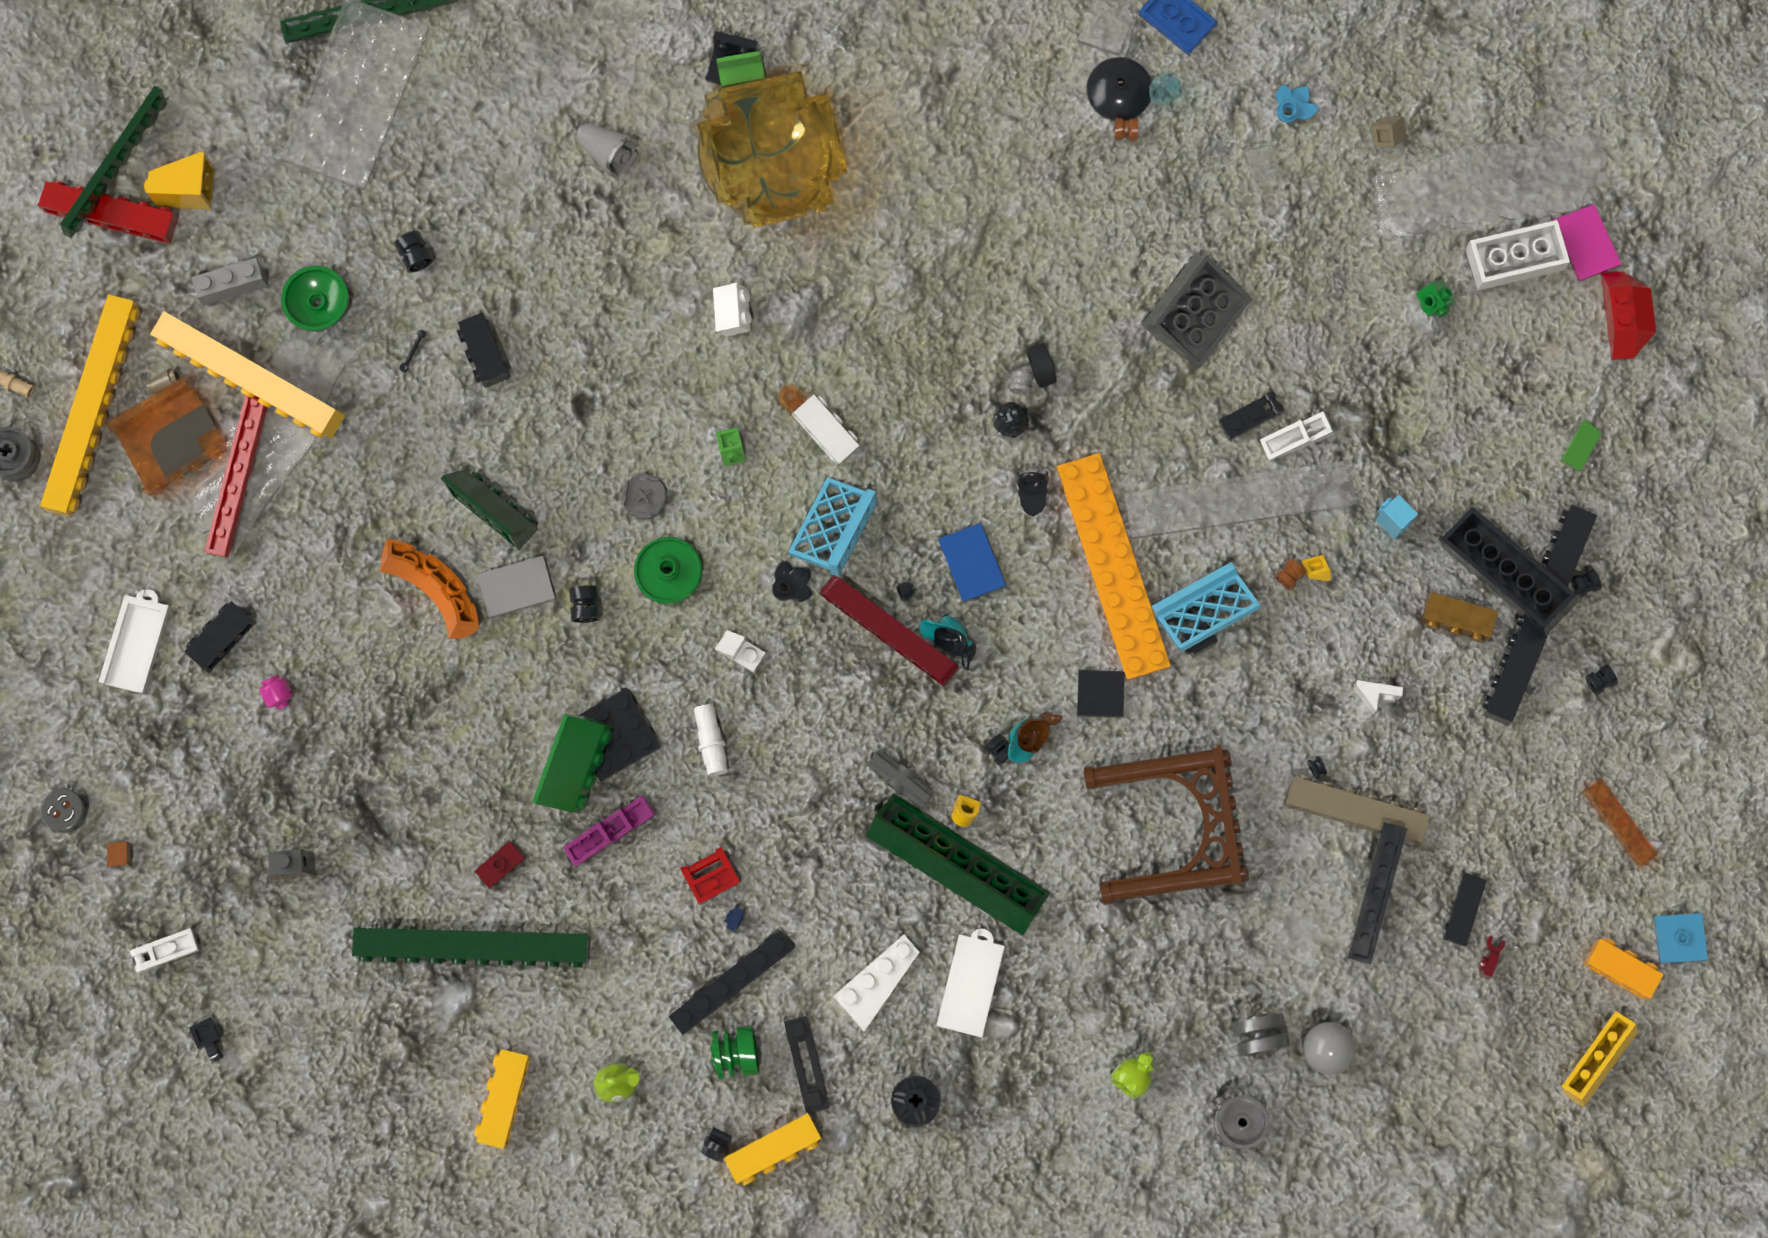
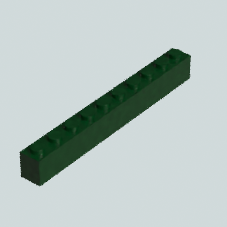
M353 928L352 956L358 958V962H372L373 958H382L381 962L396 963V959H405V963L419 964V960H428V964H442L443 960H452L453 965H466V961H475V965L488 966L489 961L498 962V966H512L513 962H522L524 967H536V963H545V967L557 968L559 963L569 964V968H583V964H589L590 936L588 934Z

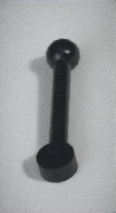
M424 330L418 331V337L405 362L399 366V369L404 373L408 372V364L421 339L426 337Z

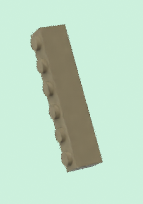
M1305 775L1294 776L1291 779L1284 804L1286 807L1381 834L1383 823L1387 822L1408 828L1404 841L1417 845L1423 843L1430 815L1424 814L1425 811L1415 807H1411V810L1402 808V804L1395 801L1381 802L1377 796L1366 794L1365 797L1357 795V791L1350 788L1336 789L1332 783L1321 781L1320 784L1312 782V778Z

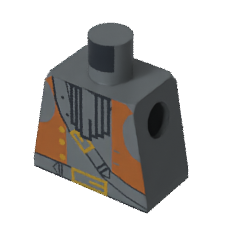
M295 849L268 853L271 880L316 876L314 852Z

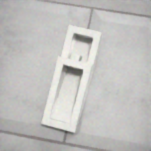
M1323 411L1304 421L1300 420L1260 439L1268 459L1273 460L1335 434V431L1327 414Z

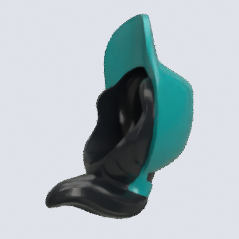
M944 616L938 622L922 620L920 624L921 634L925 638L934 641L935 645L941 646L948 654L961 656L962 666L969 670L970 662L976 654V645L968 639L964 625L951 616Z

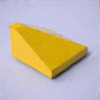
M1324 555L1301 560L1309 579L1331 580V570Z

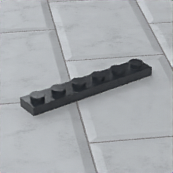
M1387 822L1383 823L1350 945L1348 959L1370 965L1372 963L1408 828Z
M779 930L668 1017L679 1032L685 1035L792 952L794 947Z

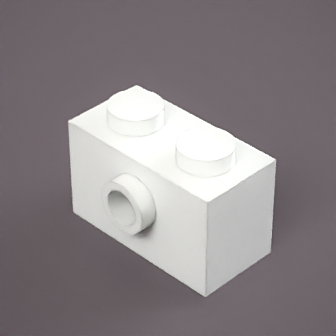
M738 283L713 288L716 332L727 337L749 332L751 314L749 312L750 294L748 288Z

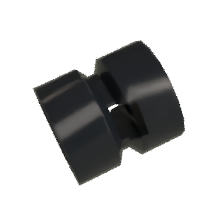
M419 231L407 232L394 242V246L399 255L403 257L402 261L409 273L425 269L434 260L429 249L424 247L425 241Z
M584 585L569 589L570 603L574 605L570 608L571 621L575 623L599 621L601 619L600 606L596 604L599 601V587Z

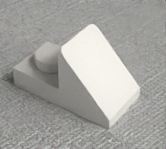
M729 630L725 632L715 648L716 651L752 673H755L766 655V652L747 642L745 637Z
M1359 680L1355 682L1353 688L1372 714L1377 711L1378 697H1381V700L1384 702L1394 703L1403 694V687Z

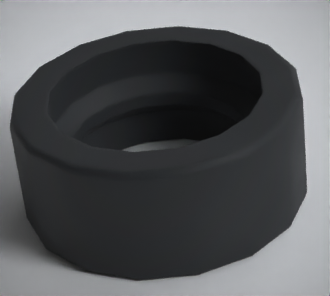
M1045 343L1027 347L1029 363L1038 387L1043 388L1057 383L1054 366Z

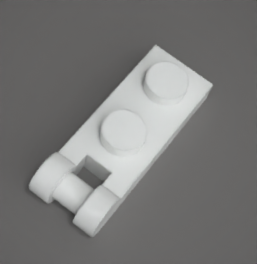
M189 928L132 949L130 954L132 958H135V969L138 974L198 952L199 947L193 929ZM149 953L151 960L145 962L144 954Z

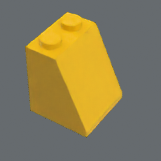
M198 152L149 171L148 179H145L144 189L158 208L211 210L215 167L204 152Z

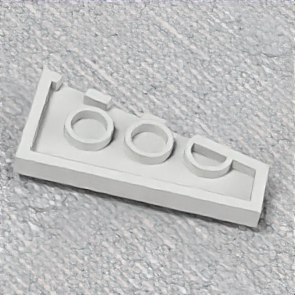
M905 935L899 938L833 996L863 1032L866 1031L869 1024L920 953Z

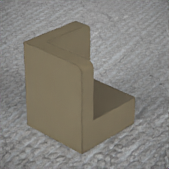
M1383 117L1372 125L1375 147H1395L1407 137L1404 117Z

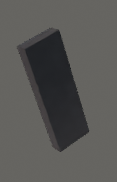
M1463 873L1443 940L1467 947L1487 880Z

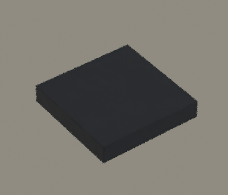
M1078 670L1077 717L1123 718L1125 672Z

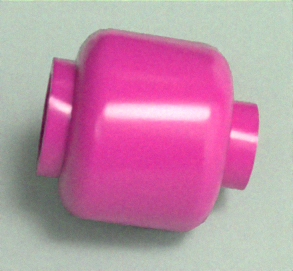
M275 675L261 682L262 686L259 688V693L268 708L276 707L277 710H280L290 705L288 700L294 694L285 677Z

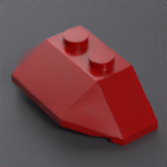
M1624 271L1601 273L1611 361L1634 359L1657 332L1651 288Z

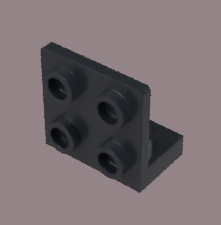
M715 31L713 36L714 50L707 71L706 81L721 85L717 59L759 51L758 41ZM750 84L731 88L748 91Z

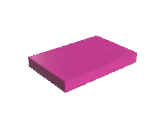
M1594 204L1553 220H1558L1570 264L1578 282L1621 265Z

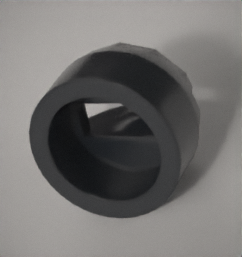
M902 582L896 585L898 595L903 602L911 599L915 594V589H912L914 585L911 582Z

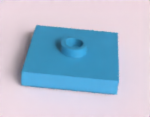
M1703 913L1654 917L1659 964L1708 960Z

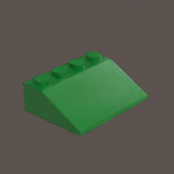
M564 714L532 803L571 813H581L588 803L587 794L589 789L593 787L596 781L595 772L597 767L603 762L605 745L611 740L612 726L588 716Z

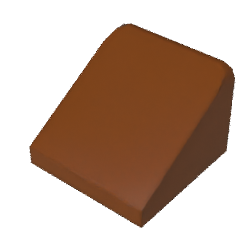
M124 841L107 844V867L131 866L130 842Z

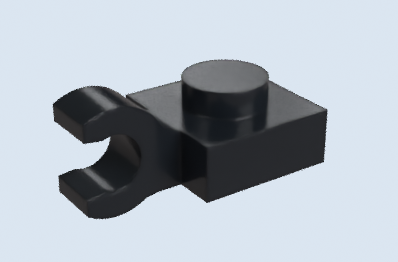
M212 1018L189 1027L197 1049L205 1048L210 1061L216 1062L223 1058L215 1042L222 1039Z

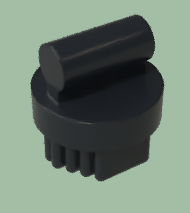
M713 1127L710 1136H706L703 1142L704 1146L701 1153L714 1161L723 1162L725 1155L730 1150L729 1143L732 1135Z

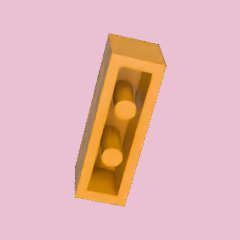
M1608 938L1596 940L1583 966L1645 1001L1651 999L1664 975L1658 971L1659 968L1650 962L1643 963L1637 959L1638 956L1629 950L1622 951L1616 947L1617 944Z

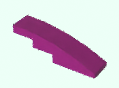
M641 795L625 808L619 809L604 821L592 826L564 846L563 849L574 867H577L613 845L657 814L646 796Z

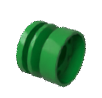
M753 1026L737 1028L736 1039H732L729 1030L725 1029L723 1041H721L719 1030L712 1031L711 1056L713 1067L717 1072L719 1080L726 1078V1068L729 1070L730 1078H735L736 1067H740L743 1077L759 1075V1059Z

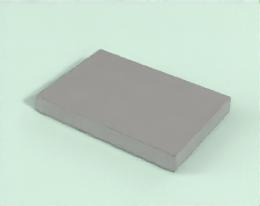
M544 556L477 574L489 619L556 600Z

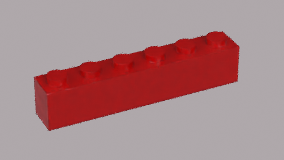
M54 180V183L45 181L37 206L44 213L64 218L84 187H68L66 183ZM105 193L103 197L98 199L92 214L87 215L83 223L171 244L178 218L169 208L160 207L157 209L146 202L139 201L137 204L131 202L128 198L122 196L113 198Z

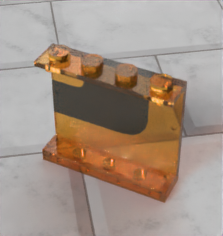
M184 377L106 423L109 430L117 435L144 485V488L141 489L142 492L149 496L158 495L168 485L181 482L185 475L201 470L205 463L218 460L222 457V453L228 450L192 383Z

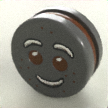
M61 788L50 792L44 798L40 813L43 822L49 828L60 833H70L79 829L84 824L88 808L81 795L70 789Z

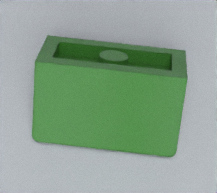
M760 51L717 59L722 89L765 82Z

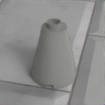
M590 123L580 126L577 131L578 143L609 176L619 178L618 174L627 173L634 164L638 155L635 152L636 146L639 147V143L633 137Z

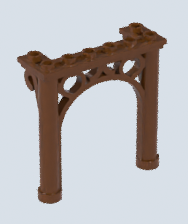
M1221 744L1216 745L1217 747L1211 750L1096 768L1094 766L1084 767V779L1087 790L1161 778L1179 782L1188 788L1196 798L1204 823L1203 838L1199 850L1187 865L1167 873L1100 882L1103 905L1113 904L1114 901L1227 884H1235L1241 888L1246 887V881H1249L1248 868L1240 861V856H1244L1242 842L1237 841L1236 834L1240 833L1239 820L1234 819L1233 810L1237 809L1235 796L1230 795L1229 788L1233 786L1232 774L1228 770V767L1232 766L1230 752L1225 750ZM1215 768L1216 775L1209 769ZM1197 771L1194 774L1191 783L1188 782L1186 779L1182 778L1181 776L1176 775L1179 773ZM1202 775L1212 777L1213 790L1209 794H1202L1196 789L1197 781ZM1219 791L1222 812L1213 810L1210 803L1205 804L1203 799H1213ZM1209 814L1214 817V818L1211 820V822H1210ZM1222 821L1224 822L1226 842L1218 836L1210 837V833H1214L1216 825ZM1212 842L1222 844L1224 855L1220 861H1211L1205 853ZM1202 858L1208 865L1212 866V868L1191 871ZM1229 858L1230 865L1223 866Z

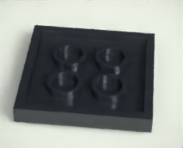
M627 688L579 715L588 716L612 726L611 740L605 745L603 750V762L597 767L595 772L600 782L661 749Z

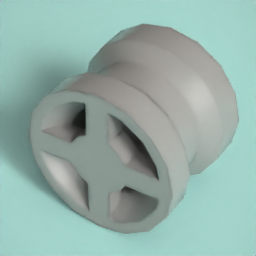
M1022 371L1012 372L1011 378L1013 383L1010 385L1009 391L1018 395H1030L1032 393L1030 384L1034 380V375Z

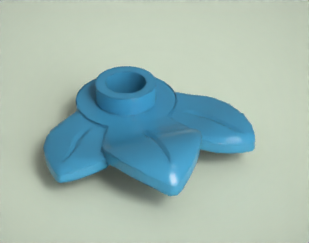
M1283 84L1276 93V100L1279 105L1277 116L1282 122L1291 123L1296 119L1307 120L1313 117L1318 110V106L1308 103L1309 88L1307 86L1291 91ZM1284 111H1291V115H1285Z

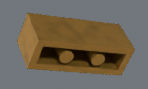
M1430 592L1426 599L1421 623H1425L1427 628L1433 630L1442 628L1448 630V633L1451 635L1461 636L1463 634L1470 636L1472 641L1483 643L1492 637L1498 611Z

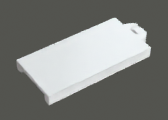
M144 589L136 597L124 596L99 683L145 694L171 608L169 605L160 603V598L156 592ZM145 597H150L152 600H145Z
M977 929L972 933L971 937L959 934L937 1027L982 1038L1005 947L993 943V936L990 931ZM978 936H983L987 938V940H980L978 939Z

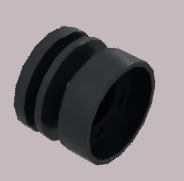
M915 1075L906 1077L897 1083L892 1091L891 1106L893 1113L900 1122L907 1126L920 1127L927 1125L935 1119L939 1112L941 1102L939 1090L932 1081L925 1077ZM915 1094L918 1095L919 1099L923 1100V1103H919L918 1108H914L913 1104L909 1103V1099H913Z

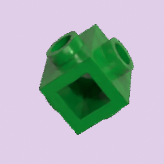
M1444 280L1431 282L1415 293L1421 303V309L1428 317L1436 315L1442 317L1450 312L1449 308L1456 304L1453 293L1447 287Z

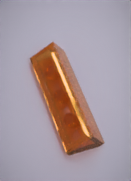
M1602 779L1582 792L1638 868L1658 855Z

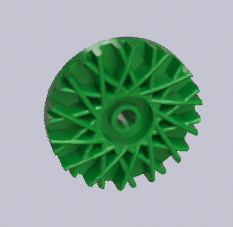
M662 537L649 542L639 552L634 565V577L640 591L647 599L649 598L650 601H655L659 605H676V603L681 604L685 599H690V596L695 594V590L699 589V584L702 582L703 566L697 551L688 542L676 537ZM666 568L673 569L669 574L664 573Z

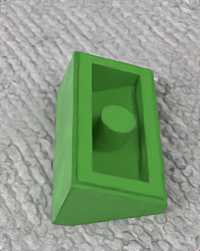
M1583 420L1560 461L1581 472L1602 433L1588 421Z

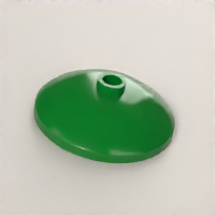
M308 266L296 271L288 278L281 293V306L288 320L296 327L311 332L323 331L337 324L344 316L349 303L348 289L341 276L332 269L323 266ZM316 301H322L321 305L314 306Z

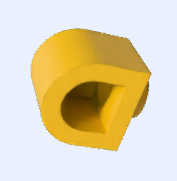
M959 795L953 804L951 813L954 823L961 827L970 826L979 813L981 802L968 796Z

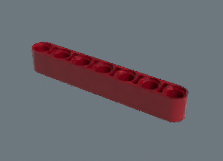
M833 575L819 592L824 599L942 686H946L958 671L959 667L953 661L839 577Z

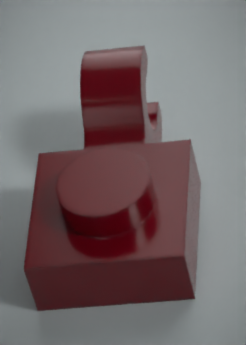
M1489 936L1486 939L1485 945L1488 949V954L1486 957L1482 956L1478 965V969L1481 970L1479 976L1485 979L1492 978L1500 957L1499 954L1505 946V941L1501 940L1498 947H1493L1491 943L1493 936Z

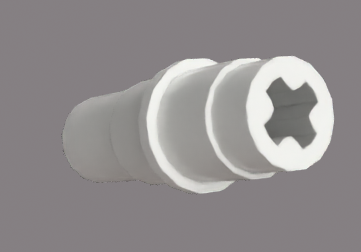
M714 705L698 706L693 709L700 744L698 750L702 753L707 776L712 777L728 772L724 750L726 743L722 740Z

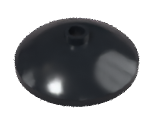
M1115 57L1101 62L1092 70L1087 81L1086 93L1091 107L1100 116L1111 121H1115V118H1122L1128 121L1131 118L1138 117L1147 109L1153 94V84L1151 85V77L1141 64L1129 58ZM1122 81L1124 85L1118 86L1117 82Z

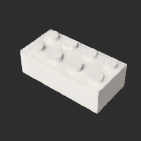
M1558 220L1470 240L1466 247V253L1478 291L1563 271L1570 263Z

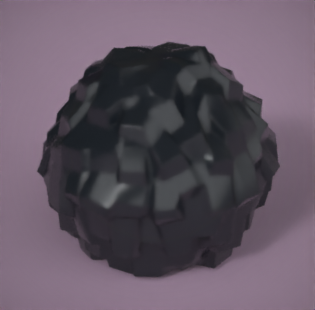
M1015 402L1003 404L994 413L992 418L997 432L1001 433L1002 436H1010L1011 438L1024 433L1029 426L1027 410Z

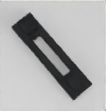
M807 1016L784 1021L806 1114L829 1109ZM806 1041L817 1086L807 1089L796 1044Z

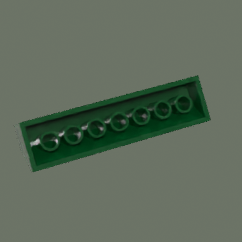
M894 793L877 813L865 834L866 837L876 844L884 847L895 856L906 861L914 868L931 877L934 881L939 882L953 893L958 894L972 905L980 908L1022 936L1050 894L1046 889Z

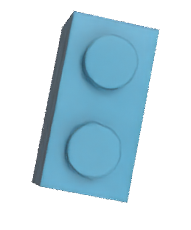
M1398 495L1394 499L1389 497L1381 505V508L1377 511L1379 516L1376 521L1396 539L1412 524L1418 513Z

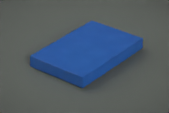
M1149 0L1138 14L1188 56L1218 23L1192 0Z
M981 523L938 539L963 603L1006 587Z

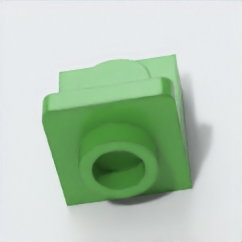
M737 427L715 432L724 466L746 461Z

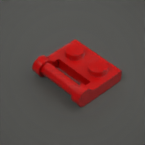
M722 847L715 849L716 852L688 867L685 865L680 868L699 905L740 884ZM721 860L722 866L696 880L693 879L692 875Z

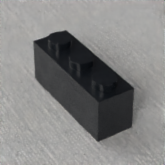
M483 312L459 321L460 329L457 330V334L461 343L466 342L468 349L465 350V354L469 363L474 362L476 369L473 370V374L477 383L482 382L484 388L510 379Z
M232 601L229 604H224L218 611L219 615L213 621H208L202 628L203 632L197 638H192L186 645L187 649L184 652L207 673H210L256 624Z

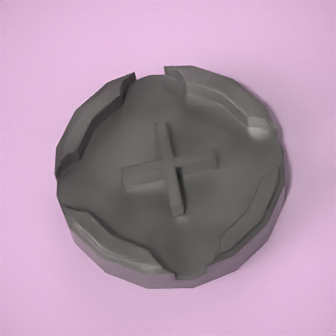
M639 474L628 480L621 493L625 510L632 517L641 520L658 516L667 502V492L663 483L655 476L649 474Z

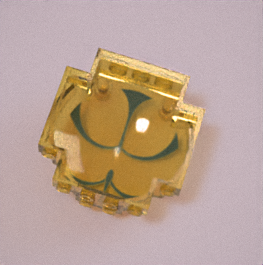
M798 71L721 88L704 95L706 105H704L702 113L707 120L697 124L699 130L698 160L703 178L714 194L717 204L725 203V206H731L733 212L742 215L744 226L752 224L753 228L806 216V211L812 209L814 213L827 211V206L834 204L829 182L840 180V175L848 173L828 93L808 97L802 72Z

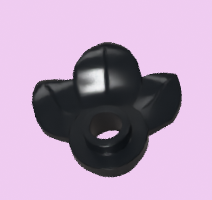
M788 561L779 564L774 572L775 582L772 586V593L775 598L780 601L792 599L797 602L809 599L812 596V592L805 586L811 578V571L803 567L792 569ZM781 586H784V587H786L788 590H787V591H782V590L780 589V587H781Z

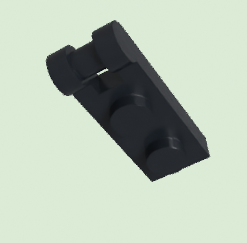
M1274 391L1265 394L1263 397L1218 421L1229 441L1285 411L1282 404L1279 405L1277 402V395ZM1267 403L1271 407V410L1268 412L1263 408Z

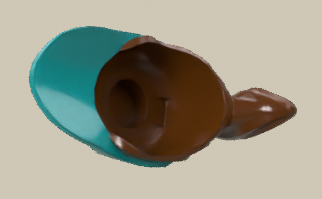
M1044 712L1036 719L1027 718L1016 724L1009 733V759L1015 763L1028 761L1048 740L1050 725H1057L1063 717Z

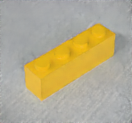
M1615 1011L1561 1086L1563 1094L1584 1108L1637 1035L1636 1023Z
M503 1049L500 1050V1054L496 1053L493 1061V1067L496 1068L494 1077L490 1076L487 1084V1090L490 1091L487 1100L484 1099L481 1106L482 1122L477 1124L474 1137H477V1143L507 1150L531 1060L530 1056Z
M809 1113L728 1155L724 1160L736 1184L742 1182L743 1186L756 1180L754 1175L762 1171L764 1174H768L777 1169L776 1164L784 1160L785 1163H788L798 1157L797 1152L803 1149L809 1152L820 1146L818 1141L822 1138Z

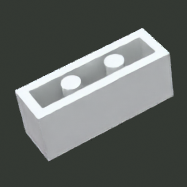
M812 395L791 415L837 465L859 446L856 442L858 438L852 431H846L842 427L843 421L837 414H831L826 409L828 405L822 397Z

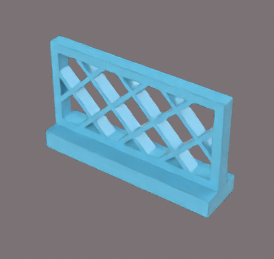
M827 477L788 551L789 555L828 569L832 575L840 577L878 503L876 491L870 489L863 491ZM830 486L838 488L841 494L828 498L827 491ZM857 495L861 498L858 503L849 505L846 497ZM843 499L846 507L834 511L831 503ZM828 504L831 512L818 516V508ZM849 512V521L839 524L836 516ZM833 517L836 526L824 530L821 521ZM818 523L821 531L809 535L808 527ZM839 530L841 535L839 540L829 543L827 534ZM824 536L827 544L814 549L811 540ZM805 542H809L812 549L804 553L797 551L798 546ZM829 549L831 556L828 562L818 559L817 553Z
M1231 562L1152 606L1156 621L1159 625H1162L1180 652L1187 650L1261 608L1259 602L1239 577L1236 568ZM1234 583L1239 585L1238 593L1226 591L1227 587ZM1212 595L1220 596L1218 604L1206 602L1207 598ZM1224 597L1236 598L1234 606L1222 605ZM1240 599L1249 600L1252 603L1247 608L1238 607ZM1193 606L1200 607L1198 615L1188 614L1187 610ZM1204 608L1216 609L1214 617L1202 616ZM1220 610L1231 612V616L1227 619L1218 618ZM1173 617L1180 618L1178 626L1168 625L1166 621ZM1184 619L1196 620L1194 628L1182 627ZM1200 621L1211 623V627L1207 630L1198 629ZM1180 632L1191 634L1190 639L1181 643L1178 639Z

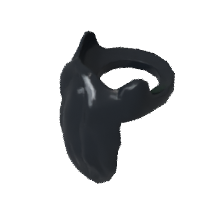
M1048 471L1045 474L1038 472L1022 474L1017 472L1016 474L1020 504L1027 515L1034 517L1041 513L1046 506L1047 484L1049 482Z

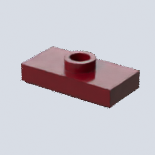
M509 841L474 872L491 889L522 863L525 858Z

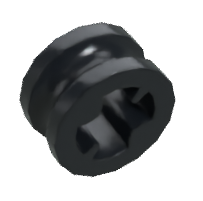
M1316 756L1314 761H1307L1308 767L1315 779L1320 778L1321 774H1327L1326 767L1319 756Z

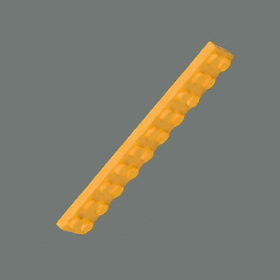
M1100 453L1056 466L1123 672H1125L1126 681L1170 668L1171 665Z

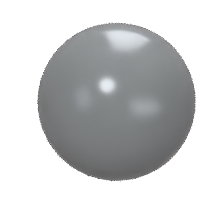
M1324 1022L1314 1026L1307 1033L1303 1044V1052L1306 1061L1314 1070L1322 1074L1333 1075L1343 1072L1351 1065L1355 1057L1356 1045L1352 1034L1344 1026L1333 1022Z

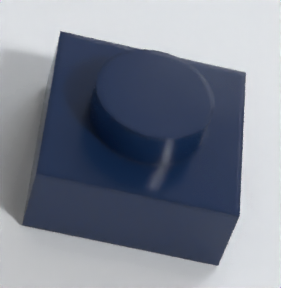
M736 907L734 911H729L724 921L727 923V930L736 934L746 914L745 910Z

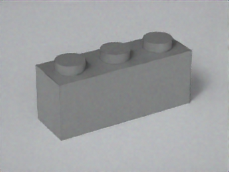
M257 258L191 277L196 297L203 306L268 287L263 268Z

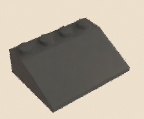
M1194 255L1142 325L1160 342L1195 367L1200 368L1252 298L1207 255Z

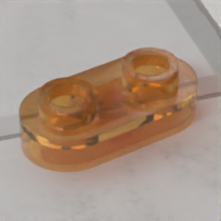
M793 386L782 388L778 394L780 405L796 421L791 414L807 398ZM792 394L794 397L791 400H787L785 396Z

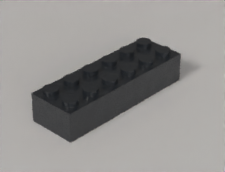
M1474 507L1441 538L1442 548L1545 636L1578 603L1577 594Z

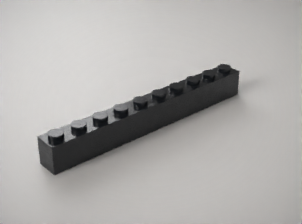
M1571 505L1567 510L1563 509L1558 519V522L1561 523L1559 530H1554L1550 539V543H1553L1551 550H1546L1541 561L1544 564L1543 567L1567 587L1597 518L1596 514ZM1520 614L1516 621V625L1519 626L1517 632H1512L1507 643L1510 646L1508 654L1504 653L1498 666L1502 667L1499 675L1495 674L1491 681L1490 687L1493 688L1491 695H1486L1481 706L1484 708L1483 716L1506 726H1509L1514 720L1548 637V634L1546 636Z

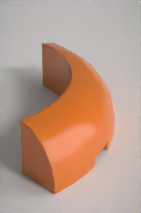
M387 538L382 551L380 572L400 577L414 584L427 594L443 615L449 639H460L474 634L479 628L474 603L471 604L466 594V587L455 573L433 555L428 554L427 556L414 549L415 546Z

